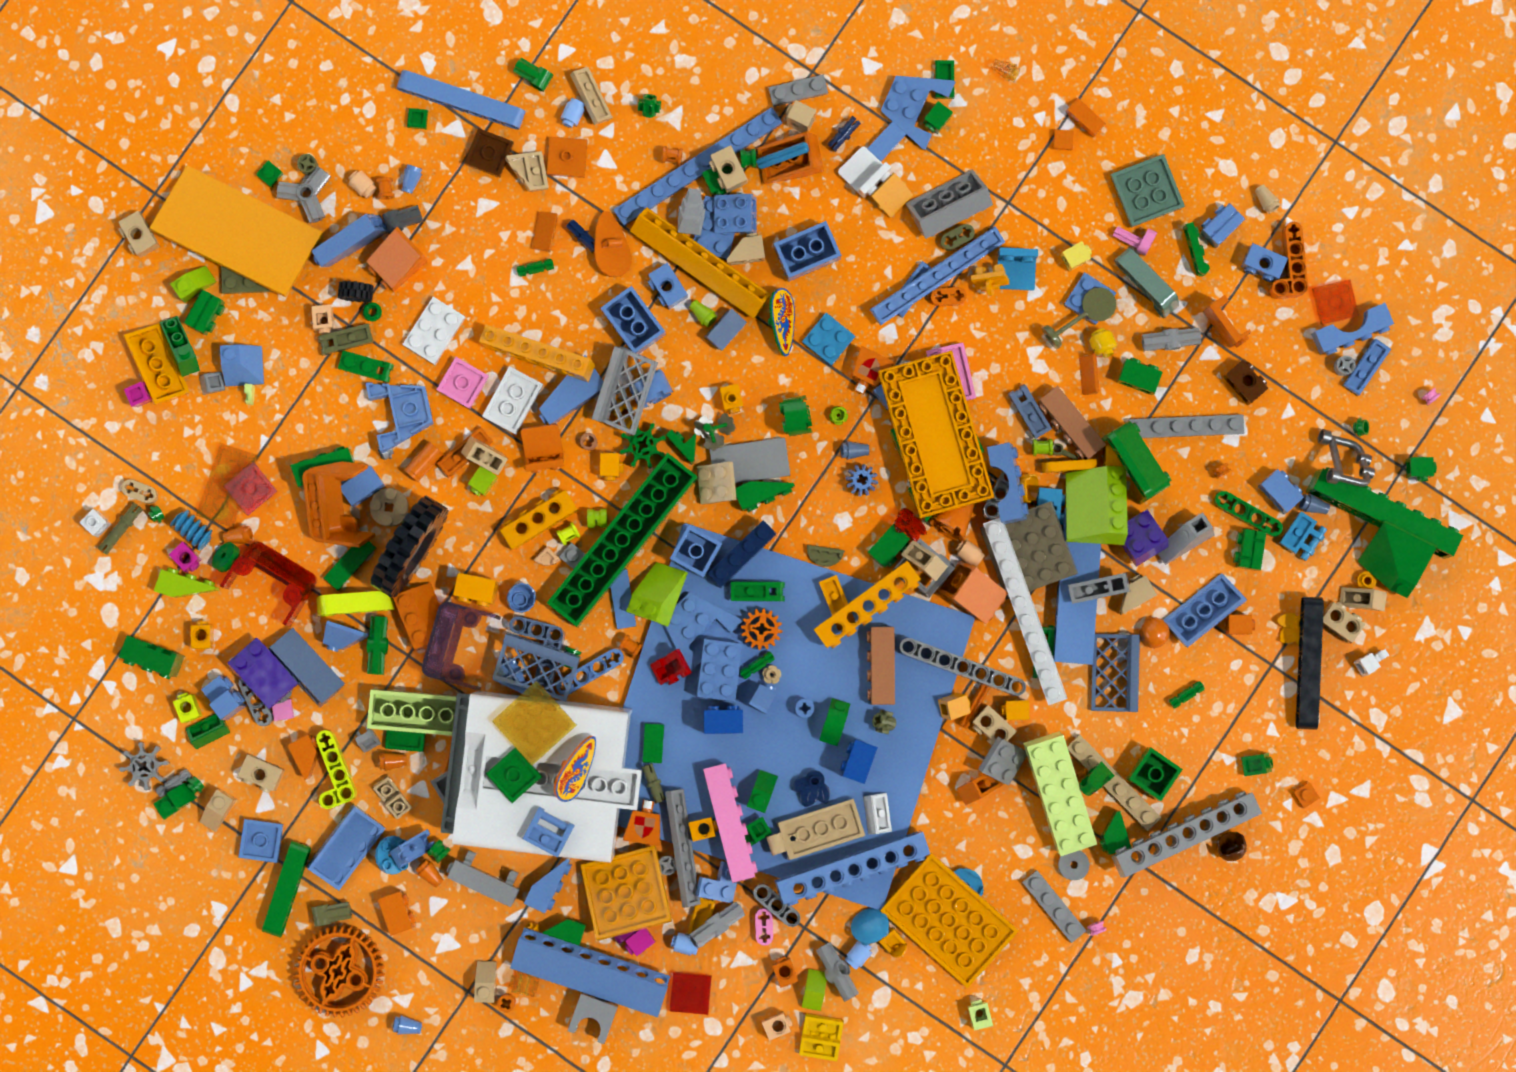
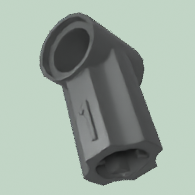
M418 205L401 211L392 210L382 215L388 234H391L396 227L402 231L405 227L423 222Z

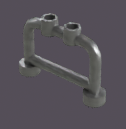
M1321 429L1318 434V443L1323 445L1329 444L1334 468H1330L1327 472V483L1337 484L1338 482H1343L1359 487L1368 486L1375 474V469L1368 467L1372 461V456L1365 454L1362 446L1357 442L1334 436L1330 430ZM1337 444L1350 447L1356 451V463L1360 465L1359 476L1363 479L1343 474Z

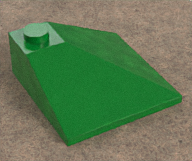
M1384 520L1358 559V562L1389 590L1408 598L1431 560L1437 545Z

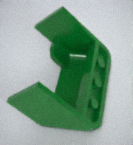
M1128 421L1101 439L1108 441L1141 493L1143 499L1138 501L1141 505L1170 487V481L1172 480L1166 471H1162L1139 434L1141 431L1135 422L1131 423Z

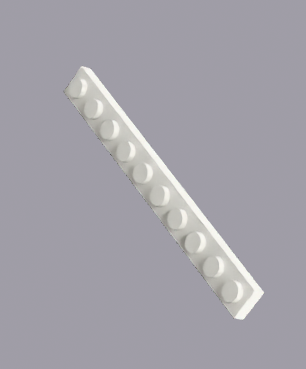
M1000 518L983 523L1048 706L1066 700L1068 698L1007 528L1005 524L1001 523Z

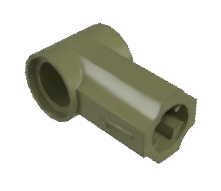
M349 902L311 907L315 927L352 918Z

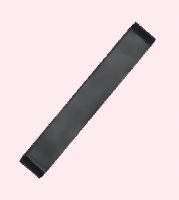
M1302 597L1296 698L1297 729L1317 730L1319 724L1324 613L1322 597Z

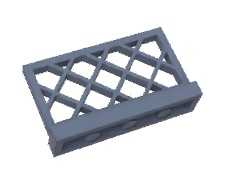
M506 633L492 678L566 702L581 656ZM507 646L514 648L518 656L508 660L505 655ZM527 653L533 654L536 660L535 663L526 666L522 658ZM520 658L524 668L514 672L510 662ZM545 659L551 660L555 668L545 672L540 662ZM505 664L508 665L512 673L507 677L498 675L500 667ZM538 664L543 674L533 678L528 668ZM564 665L573 667L571 675L563 678L559 668ZM526 670L530 680L525 683L519 682L516 674ZM556 670L561 680L551 685L546 674ZM544 676L549 686L540 689L534 680ZM562 682L566 688L564 696L556 694L553 686Z
M1095 634L1091 711L1138 712L1140 635ZM1097 638H1106L1110 643L1103 652L1097 647ZM1108 638L1116 639L1113 642H1111ZM1119 639H1128V647L1123 652L1114 645ZM1112 646L1120 653L1113 661L1104 654ZM1128 650V656L1126 657L1124 653ZM1102 655L1110 662L1103 671L1097 666V660ZM1121 656L1127 660V667L1122 671L1114 664ZM1111 665L1119 672L1112 681L1104 674ZM1096 668L1100 671V673L1097 676ZM1101 675L1110 682L1102 690L1096 685V679ZM1121 675L1127 680V686L1122 690L1113 683ZM1111 684L1119 691L1112 700L1104 693ZM1126 689H1127V697L1123 694V692H1124ZM1100 694H1103L1109 701L1104 707H1096V698ZM1120 694L1126 699V708H1118L1113 703Z

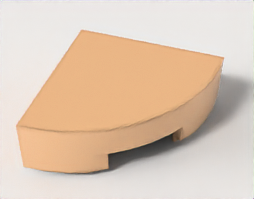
M548 547L534 559L537 563L545 566L554 565L561 560Z

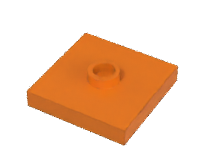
M550 137L547 175L585 178L588 140Z

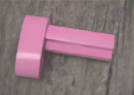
M1117 227L1113 237L1137 248L1136 252L1145 256L1157 232L1148 228L1142 239Z

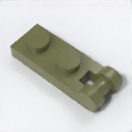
M369 324L317 337L318 342L321 343L322 349L320 351L322 356L374 343ZM333 340L334 346L329 347L328 341Z

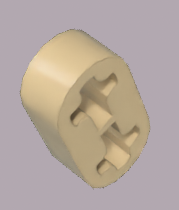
M130 479L122 484V492L128 497L147 504H153L158 499L157 490L151 486ZM133 483V487L139 490L138 492L131 491L129 494V490L126 488ZM151 490L153 498L146 500L147 497L142 495V491L149 492Z

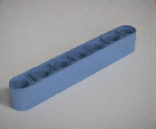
M402 70L396 89L401 92L516 130L520 129L526 112L519 107L407 70Z

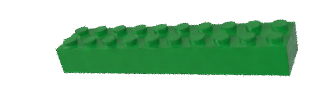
M667 453L548 600L547 604L579 628L697 481L698 476Z

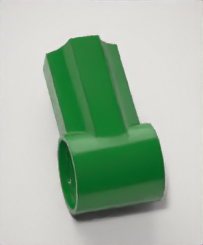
M523 58L517 61L513 73L529 81L534 88L542 92L545 91L554 76L545 68H538Z

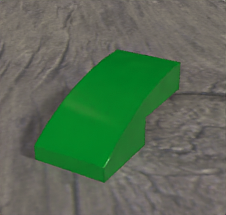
M761 817L746 826L748 835L744 836L746 843L750 842L751 846L772 834L764 818Z

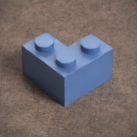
M219 675L201 690L211 702L209 705L220 720H229L246 707L244 703L246 700L239 691L236 692L232 688L234 684L230 678Z

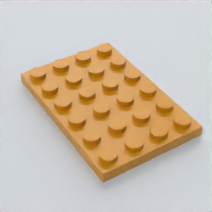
M932 852L880 910L966 988L977 979L1019 932L1017 927Z

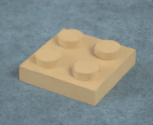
M733 462L697 466L701 505L737 500Z

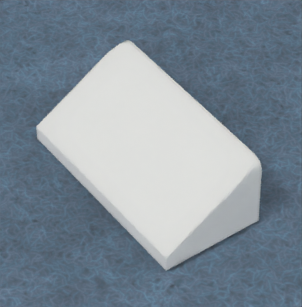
M887 793L864 796L868 834L892 832Z

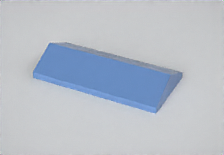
M1221 573L1163 620L1168 624L1169 630L1176 639L1188 648L1246 602L1247 599Z

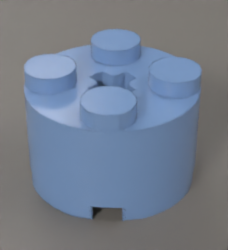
M661 369L655 371L644 408L649 407L647 403L656 404L673 393ZM642 379L634 384L638 393L643 390L644 384ZM630 386V387H629V390H630V392H631V394H632V396H633V395H635V394H634V392H633L632 387Z

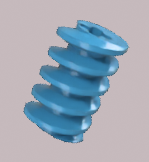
M190 510L181 512L172 520L170 526H175V531H181L180 535L186 536V540L188 542L192 541V545L194 547L198 546L197 550L201 551L210 542L213 530L205 532L207 525L200 527V519L194 522L195 515L188 517Z

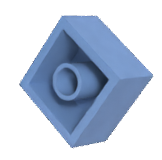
M688 525L670 560L705 578L723 544Z

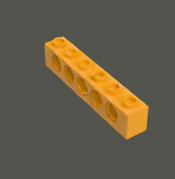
M487 324L479 340L486 349L588 383L595 367L590 358Z
M906 561L813 630L826 648L831 646L833 649L841 643L840 639L843 636L847 635V637H850L857 631L856 627L862 623L865 626L872 621L871 616L878 612L880 615L887 610V604L892 600L896 603L904 597L902 593L907 589L911 592L920 585L918 581L921 578L910 563ZM898 577L902 578L905 582L904 587L901 589L894 586V581ZM881 589H886L889 592L888 599L881 600L878 593ZM867 600L871 601L874 605L870 612L863 609V603ZM850 612H855L858 615V620L855 623H850L847 620V615ZM835 623H839L842 626V632L838 635H835L831 630L832 625Z

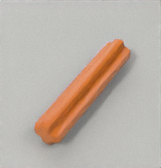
M982 684L979 686L970 702L971 713L962 717L959 722L960 726L966 729L970 726L990 687Z

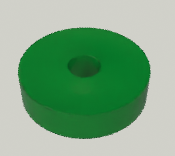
M232 542L223 544L216 551L212 560V566L219 572L228 571L239 557V547Z

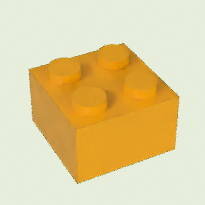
M458 573L453 596L457 597L459 602L470 604L472 600L476 601L478 606L489 608L490 604L495 605L499 582Z

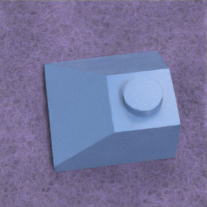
M220 346L221 368L226 387L264 384L262 346Z
M327 621L323 644L328 645L327 649L338 652L339 649L345 650L367 639L369 634Z

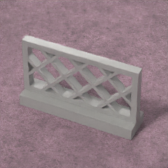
M614 346L592 419L635 435L658 362L632 352L626 347ZM629 355L632 356L635 361V365L631 366L630 368L627 364V359ZM649 363L651 364L649 372L644 374L641 365ZM637 368L640 377L634 380L630 371ZM627 374L630 383L623 386L621 378L622 375ZM642 379L644 388L638 393L634 384ZM631 386L635 395L628 398L625 389ZM621 392L624 401L617 404L615 397L617 393ZM636 398L638 407L633 410L630 401ZM626 404L629 413L622 416L619 407ZM613 410L616 411L618 419L615 421L609 420L610 413ZM628 417L632 419L631 429L626 427L624 419Z

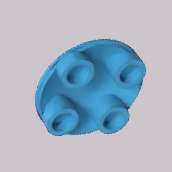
M874 908L864 909L853 918L851 932L854 938L862 945H869L880 941L889 934V920L886 914H883L880 910Z

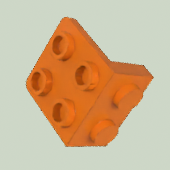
M558 424L534 426L521 430L526 472L538 473L543 469L549 468L550 470H558L564 466L565 458Z

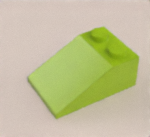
M656 562L633 592L626 612L668 627L688 572Z

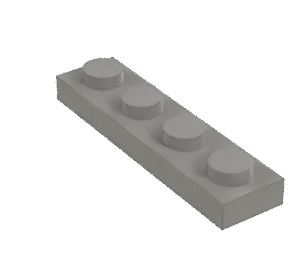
M1038 870L1022 881L1024 886L1071 943L1086 932L1085 928Z

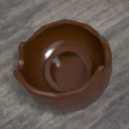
M1238 832L1226 833L1217 840L1218 853L1223 860L1237 861L1243 858L1247 851L1245 838Z

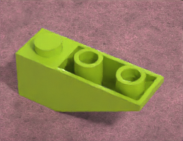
M169 567L167 571L161 569L154 588L155 592L174 598L219 591V588L214 586L215 582L206 579L203 582L196 581V576L186 573L184 577L178 575V570Z

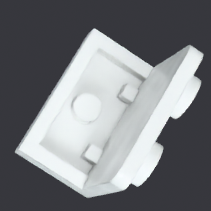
M863 146L839 169L838 174L857 193L865 198L877 189L876 186L881 181L884 182L891 175V166L887 162L883 164Z

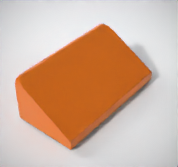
M1079 98L1066 110V113L1092 137L1106 125Z
M539 212L532 249L551 252L558 219L557 213Z
M1091 354L1079 359L1083 395H1094L1099 392L1096 354Z

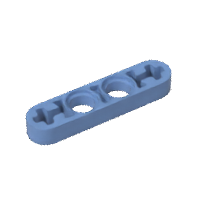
M611 649L578 668L574 676V682L578 686L574 688V684H572L569 694L619 666L624 660L623 653L618 649ZM613 652L620 654L619 662L611 661L609 663L611 665L610 668L607 667L606 662L602 659L605 656L607 660L610 659ZM595 662L603 663L604 669L602 672L597 673L593 670ZM578 672H586L587 680L585 682L577 680L576 675ZM561 682L556 685V688L560 694L564 695L565 690L561 691L560 689L562 687Z

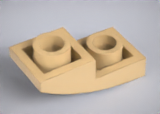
M388 775L373 786L374 791L396 819L412 809L410 803Z

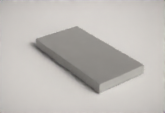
M785 438L727 445L715 451L710 449L712 464L733 462L735 483L790 476Z

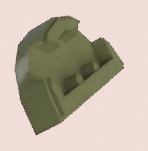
M807 545V553L810 560L822 567H831L837 564L842 559L845 551Z

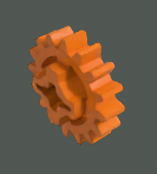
M763 608L762 613H759L757 609H755L754 615L749 612L750 618H744L743 621L746 625L741 626V629L745 630L741 635L747 636L745 643L752 642L751 648L758 645V650H761L762 646H765L766 650H768V644L775 646L774 640H780L777 634L783 631L778 629L782 625V622H776L778 615L772 617L773 611L767 614L765 613V608ZM760 617L759 622L755 625H750L753 619ZM766 617L773 622L774 627H770L766 623ZM760 624H764V628L771 631H765L763 635H760L758 630L752 628L760 627ZM749 632H754L756 634L757 641L752 639ZM768 634H774L770 640L764 642V637Z

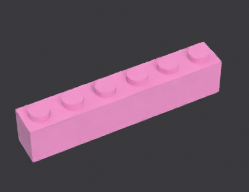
M725 763L705 768L703 771L732 883L755 878L754 873L758 871L755 861L751 862L749 854H753L750 842L746 843L744 835H748L746 824H741L740 816H743L741 805H736L735 798L738 797L736 786H731L730 779L733 778L731 767H727Z

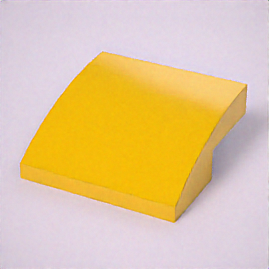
M806 1013L799 1055L837 1062L844 1020Z

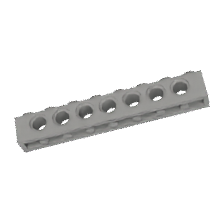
M1239 792L1234 795L1235 799L1222 800L1217 803L1218 807L1213 809L1211 806L1201 810V814L1196 817L1193 814L1184 818V822L1179 825L1176 822L1167 826V830L1162 833L1160 830L1151 833L1150 838L1145 841L1141 838L1132 842L1133 846L1130 848L1124 846L1115 850L1116 854L1112 855L1111 858L1120 878L1128 877L1262 814L1253 792ZM1236 804L1240 808L1238 815L1233 810ZM1218 812L1223 815L1222 822L1217 820ZM1201 820L1205 821L1206 823L1205 830H1202L1200 828ZM1184 828H1187L1189 831L1188 838L1183 836ZM1167 836L1172 838L1171 846H1168L1165 842ZM1150 844H1153L1155 846V852L1153 854H1151L1148 851V847ZM1133 852L1138 854L1136 862H1133L1131 859Z

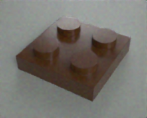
M478 128L464 163L500 178L506 165L505 157L510 155L514 142Z

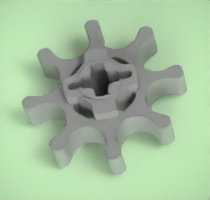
M139 742L140 751L137 755L134 756L130 751H124V755L130 758L131 763L128 767H120L119 771L125 772L129 770L132 773L133 778L128 782V786H134L135 782L141 779L144 782V790H150L149 781L152 777H156L160 782L165 781V777L159 775L158 769L162 765H169L170 762H159L156 755L161 750L160 746H156L152 753H147L145 751V743ZM141 763H147L146 767L149 770H142L143 765Z

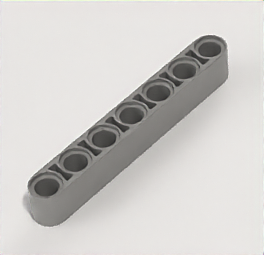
M906 638L899 644V651L902 655L1012 696L1022 695L1026 691V683L1022 679L912 638ZM904 642H910L913 645L911 652L903 650ZM922 649L930 650L931 657L929 659L922 658ZM941 655H946L949 658L947 666L939 663ZM959 662L966 663V672L958 671L957 665ZM979 668L985 671L983 679H978L975 675L976 670ZM996 675H1000L1003 678L1001 686L995 685L993 681ZM1014 682L1021 684L1022 688L1019 693L1012 690Z

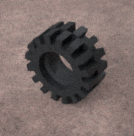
M342 281L339 282L338 298L351 302H372L374 286L363 282Z

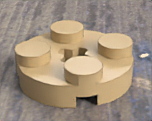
M393 488L378 491L370 502V512L373 519L384 526L391 527L401 524L408 513L409 503L403 493ZM386 503L394 504L392 507L393 512L385 511Z

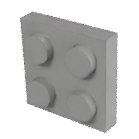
M998 736L978 770L1009 786L1027 757L1026 751Z

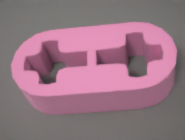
M767 908L759 909L755 915L756 940L764 946L769 945L773 940V917ZM764 911L770 917L766 919V925L762 926V919H758V916ZM762 928H766L767 935H770V938H767V942H763L759 938V935H762Z

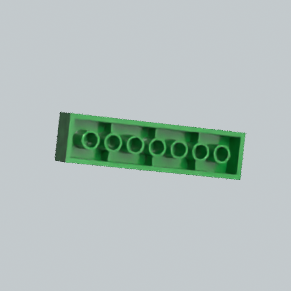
M1326 467V469L1322 468L1314 473L1306 493L1312 494L1379 528L1384 520L1409 531L1437 545L1434 554L1443 559L1455 555L1464 536L1459 533L1458 529L1452 526L1447 528L1441 525L1442 522L1438 519H1428L1424 517L1423 512L1416 509L1412 511L1406 508L1407 505L1400 501L1393 502L1389 500V496L1380 492L1376 494L1371 491L1372 488L1369 486L1359 487L1343 482H1338L1337 484L1327 483L1326 475L1330 469L1329 467Z

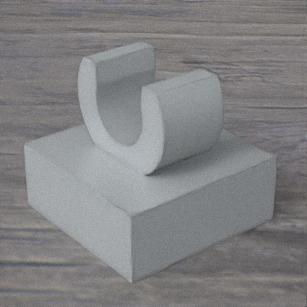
M367 727L366 733L361 734L358 731L357 738H355L358 746L364 753L381 744L375 732Z

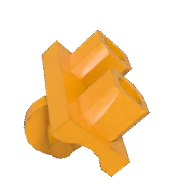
M1002 264L994 265L993 272L988 273L985 267H978L975 270V275H971V281L974 283L976 290L980 289L981 292L987 291L989 296L994 295V290L1000 289V286L1009 285V278Z

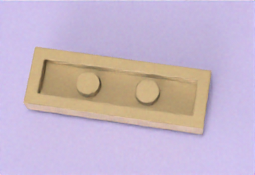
M589 67L573 71L570 76L593 124H600L612 119L613 117Z

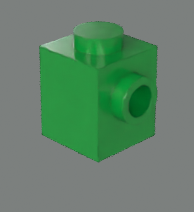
M1410 457L1406 459V478H1416L1417 482L1428 481V478L1433 477L1437 471L1434 457Z

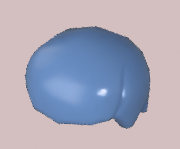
M515 584L507 593V604L514 612L523 613L529 611L535 604L536 592L529 584Z

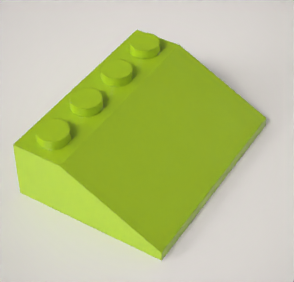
M1103 466L1066 473V542L1124 545L1128 535L1125 468L1120 466Z

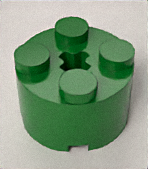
M806 395L783 399V402H779L780 412L785 416V421H782L784 433L789 434V437L813 433V430L809 428V426H812L809 405H806V402H804V400H807Z

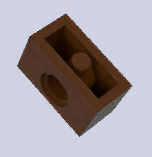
M1242 360L1223 378L1244 402L1250 405L1268 387L1266 386V380L1262 376L1256 375L1251 363ZM1243 377L1251 379L1250 386H1246L1243 383Z

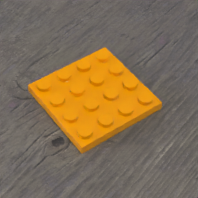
M656 846L616 855L611 863L593 861L580 865L597 941L672 922Z

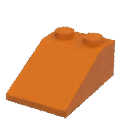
M806 131L758 147L759 158L802 142L807 143L809 151L805 154L761 169L764 184L807 177L823 172L824 168L817 135Z

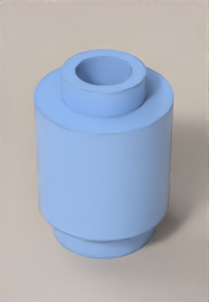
M571 98L560 117L563 121L562 124L569 128L577 127L585 110L584 103Z
M678 932L677 936L673 935L671 947H674L673 951L689 956L697 954L698 949L690 941L687 934Z
M857 941L846 954L845 961L857 970L872 955L870 951L872 947L870 945H862Z

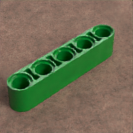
M295 841L291 842L262 927V932L282 937L311 851L310 846Z

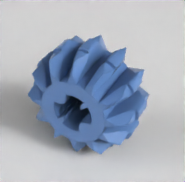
M865 464L862 465V470L859 469L858 465H855L856 473L851 469L848 471L853 477L846 476L847 481H852L846 486L847 488L854 486L851 491L852 494L859 490V497L862 496V491L868 496V488L873 492L875 491V487L871 484H878L877 480H872V478L877 476V473L870 475L873 468L870 467L866 471ZM859 476H862V478L867 479V481H865V485H862V483L857 482V480H859Z

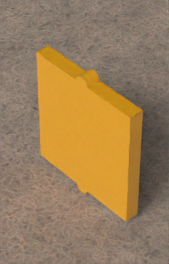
M893 172L870 196L879 205L878 208L882 209L889 218H892L914 194L908 189L906 182L902 181Z

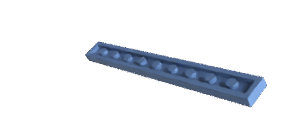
M771 107L613 209L623 226H626L637 219L638 215L646 207L651 210L702 177V172L711 168L709 165L711 154L730 145L735 154L740 152V149H745L782 125V121Z

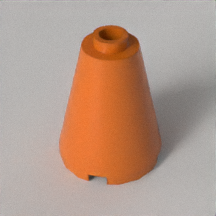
M975 504L936 514L931 518L930 524L933 528L935 525L940 528L938 532L952 540L957 541L960 538L963 541Z

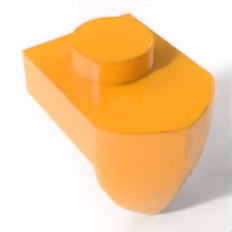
M894 927L890 928L889 934L879 942L893 957H903L907 950V943Z

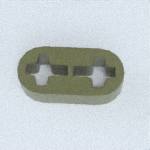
M963 224L942 236L940 241L941 247L946 251H952L970 242L975 234L974 228L969 224ZM963 229L966 231L970 230L968 238L966 236L959 238V235L963 233ZM947 237L950 240L956 237L957 240L952 242L951 247L949 244H944Z

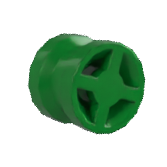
M740 149L742 169L747 166L757 168L756 149H751L750 151Z
M439 839L427 854L433 856L435 862L439 864L451 849L445 847L443 841Z

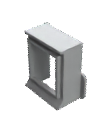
M919 538L917 543L937 555L948 566L938 580H933L927 588L918 581L920 585L917 588L930 598L955 569V566L945 556L935 552ZM903 557L893 570L908 560Z

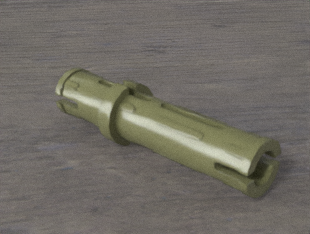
M133 502L124 516H120V521L100 546H98L100 551L107 545L103 553L108 555L129 526H133V521L143 511L139 506L134 512L138 504Z

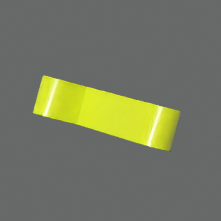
M381 591L329 594L316 597L318 617L395 610L394 599Z
M323 730L318 733L316 741L334 789L322 793L319 797V804L324 809H331L354 800L357 796V789L336 735L332 731ZM324 734L331 738L328 740V743L322 741L325 738ZM333 745H334V747H335V748H331V749L325 750V748H328L329 746H333ZM332 751L338 755V759L334 763L329 760V754ZM339 769L345 773L344 779L341 781L336 778V772ZM346 787L352 792L351 797L348 799L342 793ZM327 795H331L334 800L330 806L324 801Z

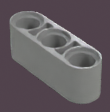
M761 883L754 888L756 900L785 925L795 927L800 923V914L794 907L783 904L782 908L778 911L771 907L772 902L780 900V897L768 885ZM761 887L766 888L768 891L767 896L764 898H760L757 895V890ZM791 912L797 915V920L794 923H789L786 920V916Z

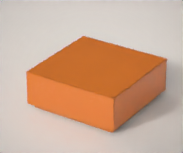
M1055 129L1053 149L1072 151L1074 131Z

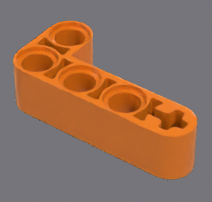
M1292 221L1282 230L1284 256L1288 258L1285 264L1286 279L1276 280L1270 285L1269 295L1274 299L1298 298L1308 290L1303 229L1300 223ZM1290 228L1296 232L1294 235L1288 231ZM1290 246H1295L1298 249V254L1291 253ZM1292 265H1297L1300 268V273L1293 272ZM1295 283L1301 285V292H1297L1294 289ZM1275 285H1280L1283 288L1282 294L1275 291Z

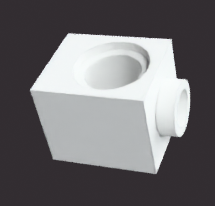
M92 509L79 522L87 531L98 538L112 524L95 509Z

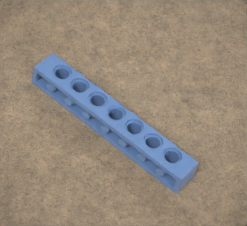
M917 831L777 879L774 882L781 903L792 906L799 903V899L805 898L809 900L817 897L816 893L824 891V894L832 892L839 885L847 887L854 884V880L860 879L864 881L872 878L871 874L877 872L879 875L890 871L889 868L894 866L902 868L907 866L909 861L915 860V862L925 860L926 855H929L930 851L924 833ZM910 845L912 852L910 855L905 856L903 849L905 846ZM892 851L894 858L892 861L887 862L885 855L887 852ZM869 858H874L876 861L875 866L872 868L867 867ZM852 864H856L858 868L855 874H850L848 871L849 866ZM837 870L839 878L832 881L830 874L832 871ZM814 877H820L821 884L817 887L812 886V879ZM797 883H801L803 886L800 893L793 891V887Z

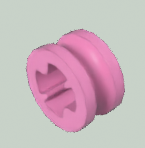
M1434 387L1421 399L1426 400V405L1428 406L1441 394L1436 393V388Z
M1103 920L1087 926L1091 930V936L1107 930L1106 927H1103Z

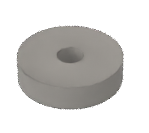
M1080 850L1059 857V872L1069 880H1080L1089 871V859ZM1072 861H1076V868H1071L1070 864Z

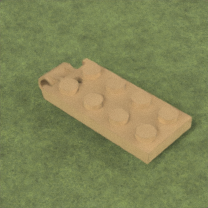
M850 799L778 822L776 824L779 827L780 833L767 836L766 838L772 856L787 852L788 860H792L863 837L865 833L855 801ZM795 836L796 840L791 841L790 837Z

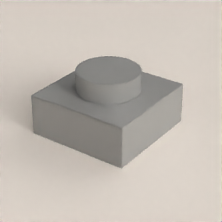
M571 542L559 557L574 569L586 554Z

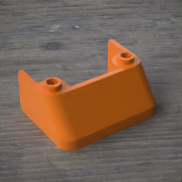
M342 461L311 467L303 473L309 534L314 541L359 548L376 537L375 533L359 531L356 519L350 515H344L341 481L357 476L368 469V464Z

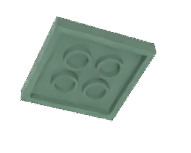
M1164 154L1110 175L1131 228L1185 207Z

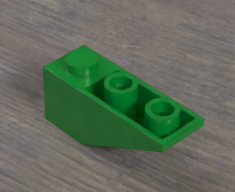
M176 316L160 322L181 376L184 377L200 371L196 355L179 317Z
M750 481L735 488L736 498L742 511L747 510L749 513L758 508L757 505L762 502L766 505L775 501V496L782 494V496H786L792 493V488L795 485L794 483Z

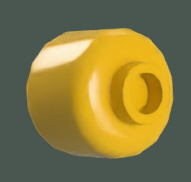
M1105 328L1094 331L1089 339L1094 354L1096 356H1103V358L1113 355V350L1117 348V342L1113 333L1110 330H1105Z

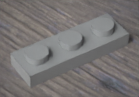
M824 74L769 87L773 107L793 103L795 100L801 101L828 94Z

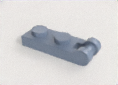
M1023 384L1017 391L1009 392L1008 396L1034 439H1037L1052 430L1027 386ZM1024 395L1026 400L1021 403L1018 398Z

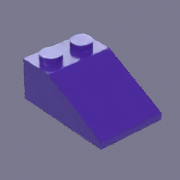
M255 638L228 662L231 671L268 709L272 708L298 685V682L258 638Z

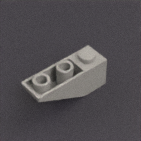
M1204 513L1186 522L1168 538L1169 547L1158 553L1165 565L1215 536L1213 526Z

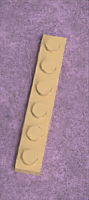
M1080 734L1067 746L1068 751L1088 771L1101 761L1115 776L1103 787L1146 831H1149L1161 819L1160 815Z

